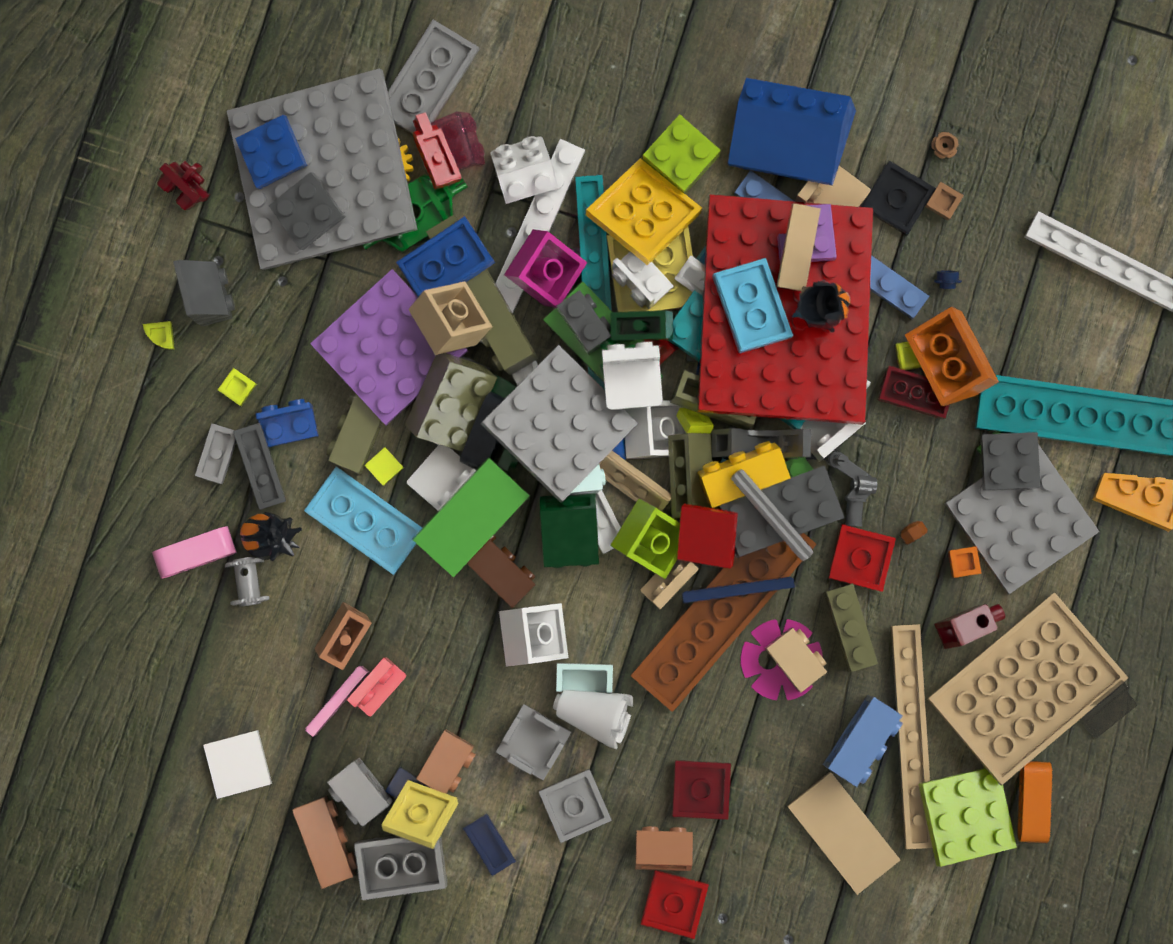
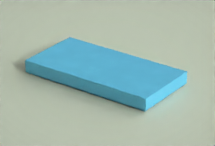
M337 466L304 510V512L393 575L415 547L416 543L412 538L422 529L417 523Z

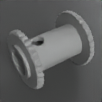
M247 557L235 559L233 562L225 564V568L234 567L238 600L231 601L230 604L232 606H250L269 600V596L260 597L256 564L262 563L264 560ZM245 569L248 570V574L246 576L243 574V571Z

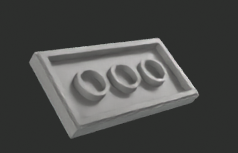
M432 20L388 90L394 124L413 135V132L416 131L413 123L415 115L426 112L432 126L480 50L479 47L437 21Z

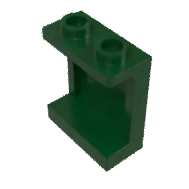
M595 493L568 495L562 502L555 496H540L544 567L561 568L579 565L586 567L599 564Z

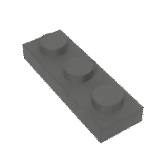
M261 422L234 430L233 432L259 510L286 502Z

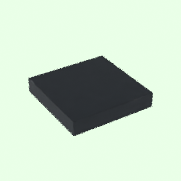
M888 161L861 207L873 208L874 217L907 236L936 188L895 163Z

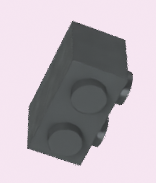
M579 290L558 304L557 310L587 354L590 355L598 350L604 342L611 339V334L609 333L611 332V325L604 316L601 318L597 316L594 311L597 306L588 293L583 295Z

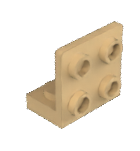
M839 166L833 186L808 181L797 195L795 202L859 207L871 190Z

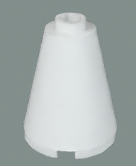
M564 690L562 694H557L553 709L556 710L557 717L608 747L617 749V743L621 744L631 715L626 711L627 705L633 707V697L619 693Z

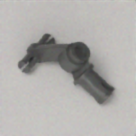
M830 453L826 456L828 460H825L826 463L852 478L850 483L851 490L844 497V500L847 501L844 525L862 527L863 502H866L870 494L876 493L877 479L851 462L843 453Z

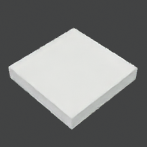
M258 730L203 745L217 799L272 784Z

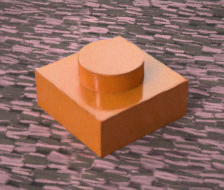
M977 546L948 551L952 578L982 574Z

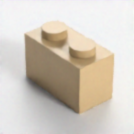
M789 628L767 645L765 649L798 692H802L827 673L823 667L827 663L818 651L812 653L806 644L810 641L800 629L795 631L793 628Z

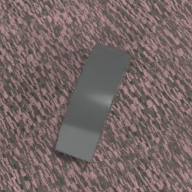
M811 429L712 430V457L728 458L730 455L740 451L748 453L755 450L756 445L770 441L771 444L775 442L780 447L784 460L811 457Z

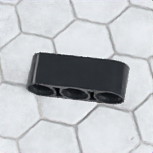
M490 391L484 399L460 456L461 463L477 470L488 457L494 461L501 443L481 423L505 399L504 397Z

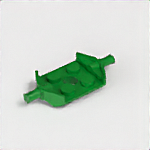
M426 174L409 183L408 188L412 205H416L421 209L420 216L415 219L418 230L362 244L365 250L383 241L404 254L406 249L428 236L426 231L454 215L452 198L468 188L463 178L450 186L447 185L438 189L434 188L430 177Z

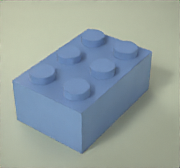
M867 695L823 765L856 787L859 783L864 784L872 772L869 767L874 759L879 761L885 753L887 746L884 744L890 735L894 737L901 728L902 722L899 720L903 715L877 698Z

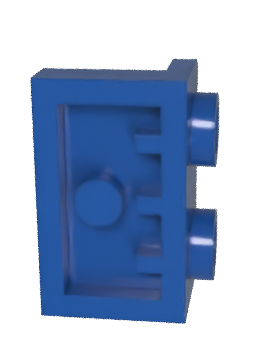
M304 399L288 402V407L279 409L277 405L262 407V412L255 414L256 419L261 422L269 447L319 437L313 405L310 402L305 403Z

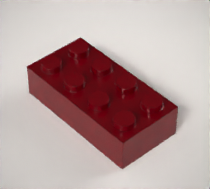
M892 366L887 367L877 400L942 420L946 418L950 404L941 406L926 376Z

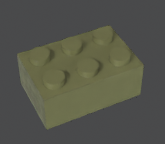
M448 353L436 355L405 426L417 438L463 451L483 401L492 390L497 377L483 365Z

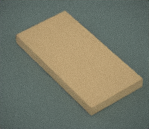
M831 772L787 805L857 895L900 861V858Z

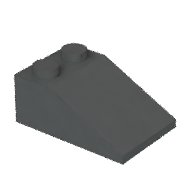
M173 261L186 315L200 326L233 318L231 311L235 310L232 295H227L225 284H228V277L225 268L220 269L216 262Z

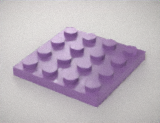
M393 269L310 343L386 426L417 398L436 356L408 310L418 296ZM463 348L447 353L461 358L467 352V349Z

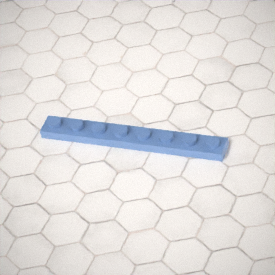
M751 170L734 193L737 197L793 201ZM871 255L870 290L910 319H914L929 296Z

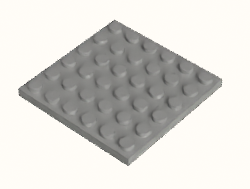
M380 68L227 110L260 269L266 270L418 230L384 73ZM281 115H285L289 120L308 166L262 189H258L255 187L235 138ZM313 172L346 217L306 249L300 250L269 205L307 174Z

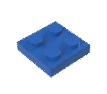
M281 115L235 138L255 187L258 189H262L308 166L289 120L285 115Z

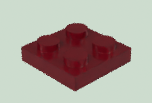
M675 760L672 816L728 820L731 763Z

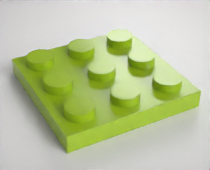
M986 768L918 784L936 866L942 867L1017 848L1003 785H1000Z

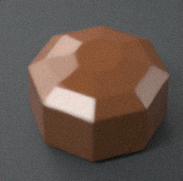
M915 521L905 526L899 536L904 544L909 545L925 535L928 530L922 521Z

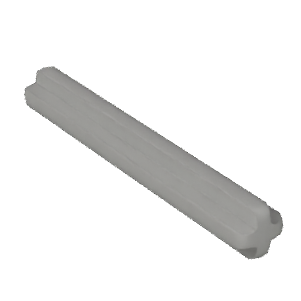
M742 469L738 470L731 477V480L802 561L807 560L813 554V550Z

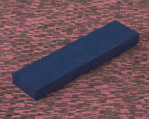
M785 577L685 591L682 593L683 603L795 588L794 578Z

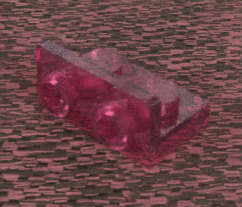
M456 111L430 123L431 126L437 125L438 129H442L459 172L471 166H482L485 164L483 157L485 155L484 148L478 141L476 134L477 126L470 113Z

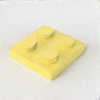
M407 780L382 823L383 831L433 849L455 811L458 800L454 796Z

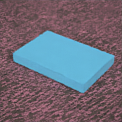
M766 258L713 274L712 277L739 354L792 338L793 334Z

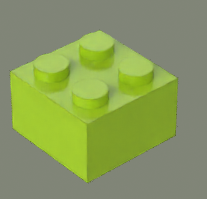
M679 114L643 154V161L686 194L718 159L721 150Z
M639 498L610 546L666 579L677 561L680 522Z

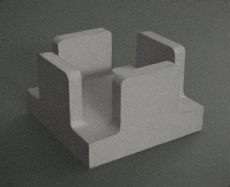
M523 704L496 753L528 774H533L544 780L563 749L571 731Z

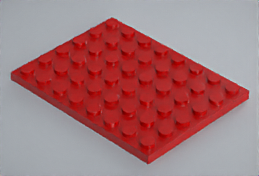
M710 194L708 197L697 412L863 425L866 414L873 208L831 205L837 257L832 261H817L810 264L806 287L812 286L816 281L825 280L829 283L834 282L840 285L850 296L851 304L848 306V317L841 320L839 325L833 327L835 332H830L824 328L808 327L804 319L799 317L792 318V315L796 312L800 301L799 295L802 291L776 287L793 334L792 338L739 354L712 277L713 274L766 258L777 286L780 270L777 237L779 234H786L791 205L793 203L805 206L822 204L807 202L805 204L804 202Z

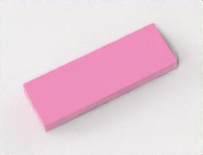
M358 666L305 728V731L312 737L316 736L370 672L364 666Z

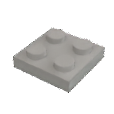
M590 769L539 790L560 843L612 821Z

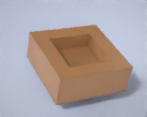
M940 182L925 207L949 221L964 195Z

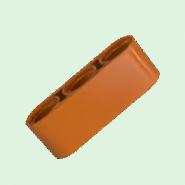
M1030 761L1020 769L1017 828L1019 842H1049L1052 795V765L1050 762Z

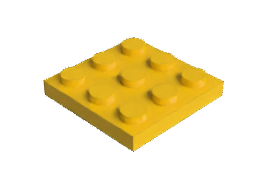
M640 158L586 209L585 215L648 266L701 214L702 207Z

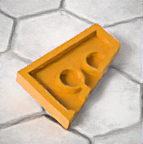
M1103 473L1101 475L1092 500L1168 532L1173 529V480L1161 477L1145 478L1138 477L1137 475Z

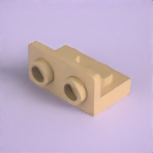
M677 559L666 579L655 574L641 588V592L658 609H661L699 568L692 562Z

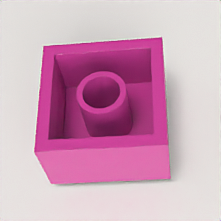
M533 229L504 276L543 306L557 308V305L564 301L587 262L548 231Z

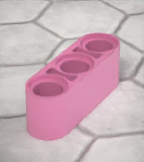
M228 526L152 552L161 579L237 553Z

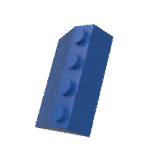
M746 78L737 105L728 165L833 186L856 113L851 96Z

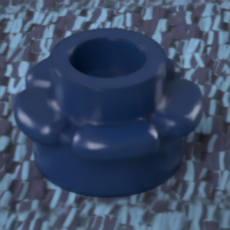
M942 270L937 271V279L934 282L939 283V288L955 289L956 283H961L962 280L959 279V271Z

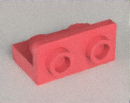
M385 657L350 695L347 701L354 707H359L368 716H372L406 678V674Z

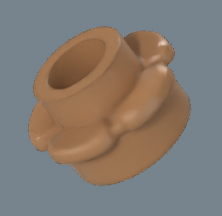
M941 132L938 134V137L932 140L931 147L935 150L934 154L941 159L945 157L951 158L957 153L958 140L948 132ZM946 143L947 148H943L942 145Z

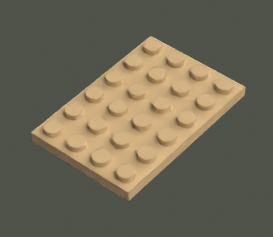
M1054 592L932 694L928 701L1000 785H1003L1127 680L1128 677Z

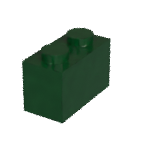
M666 310L611 312V340H673V312Z

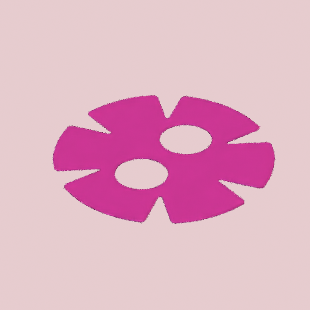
M789 619L786 620L783 633L789 628H793L795 631L800 629L807 638L812 635V632L801 623ZM777 620L767 621L751 632L761 645L758 646L744 642L741 652V667L744 677L748 678L761 673L751 687L760 695L772 700L778 699L781 685H783L787 700H792L806 694L813 687L812 684L804 691L798 692L778 665L773 669L767 670L759 664V655L766 650L765 647L781 635ZM819 642L807 645L812 653L818 651L823 657Z

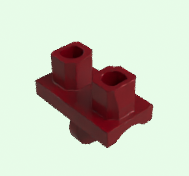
M184 161L181 165L173 162L169 165L164 163L161 166L160 170L163 174L159 178L157 185L167 193L172 192L177 186L182 193L176 199V203L183 210L191 209L198 202L206 201L210 196L200 186L205 181L200 175L203 169L201 164L195 163L190 166Z

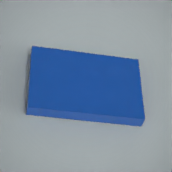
M464 216L396 263L419 297L424 290L464 281L468 282L493 265L495 261Z

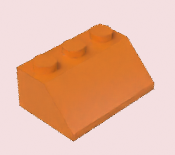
M950 307L905 334L941 406L976 396L999 382L962 311Z

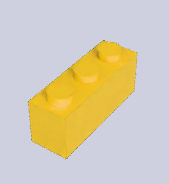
M770 441L756 445L755 450L748 453L744 451L736 452L730 455L727 461L707 463L702 467L703 470L697 471L707 502L712 508L745 496L731 480V477L740 469L746 472L760 490L791 479L780 447L775 442L771 444Z

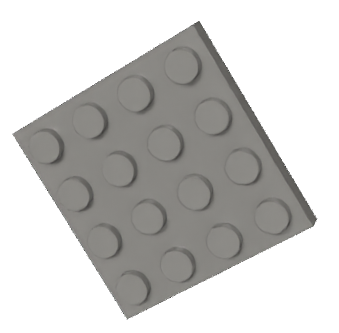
M559 345L481 423L560 502L638 424L624 409H608L605 390Z
M1039 444L1041 488L983 490L982 477L944 503L973 546H977L978 553L1007 594L1012 593L1100 532Z

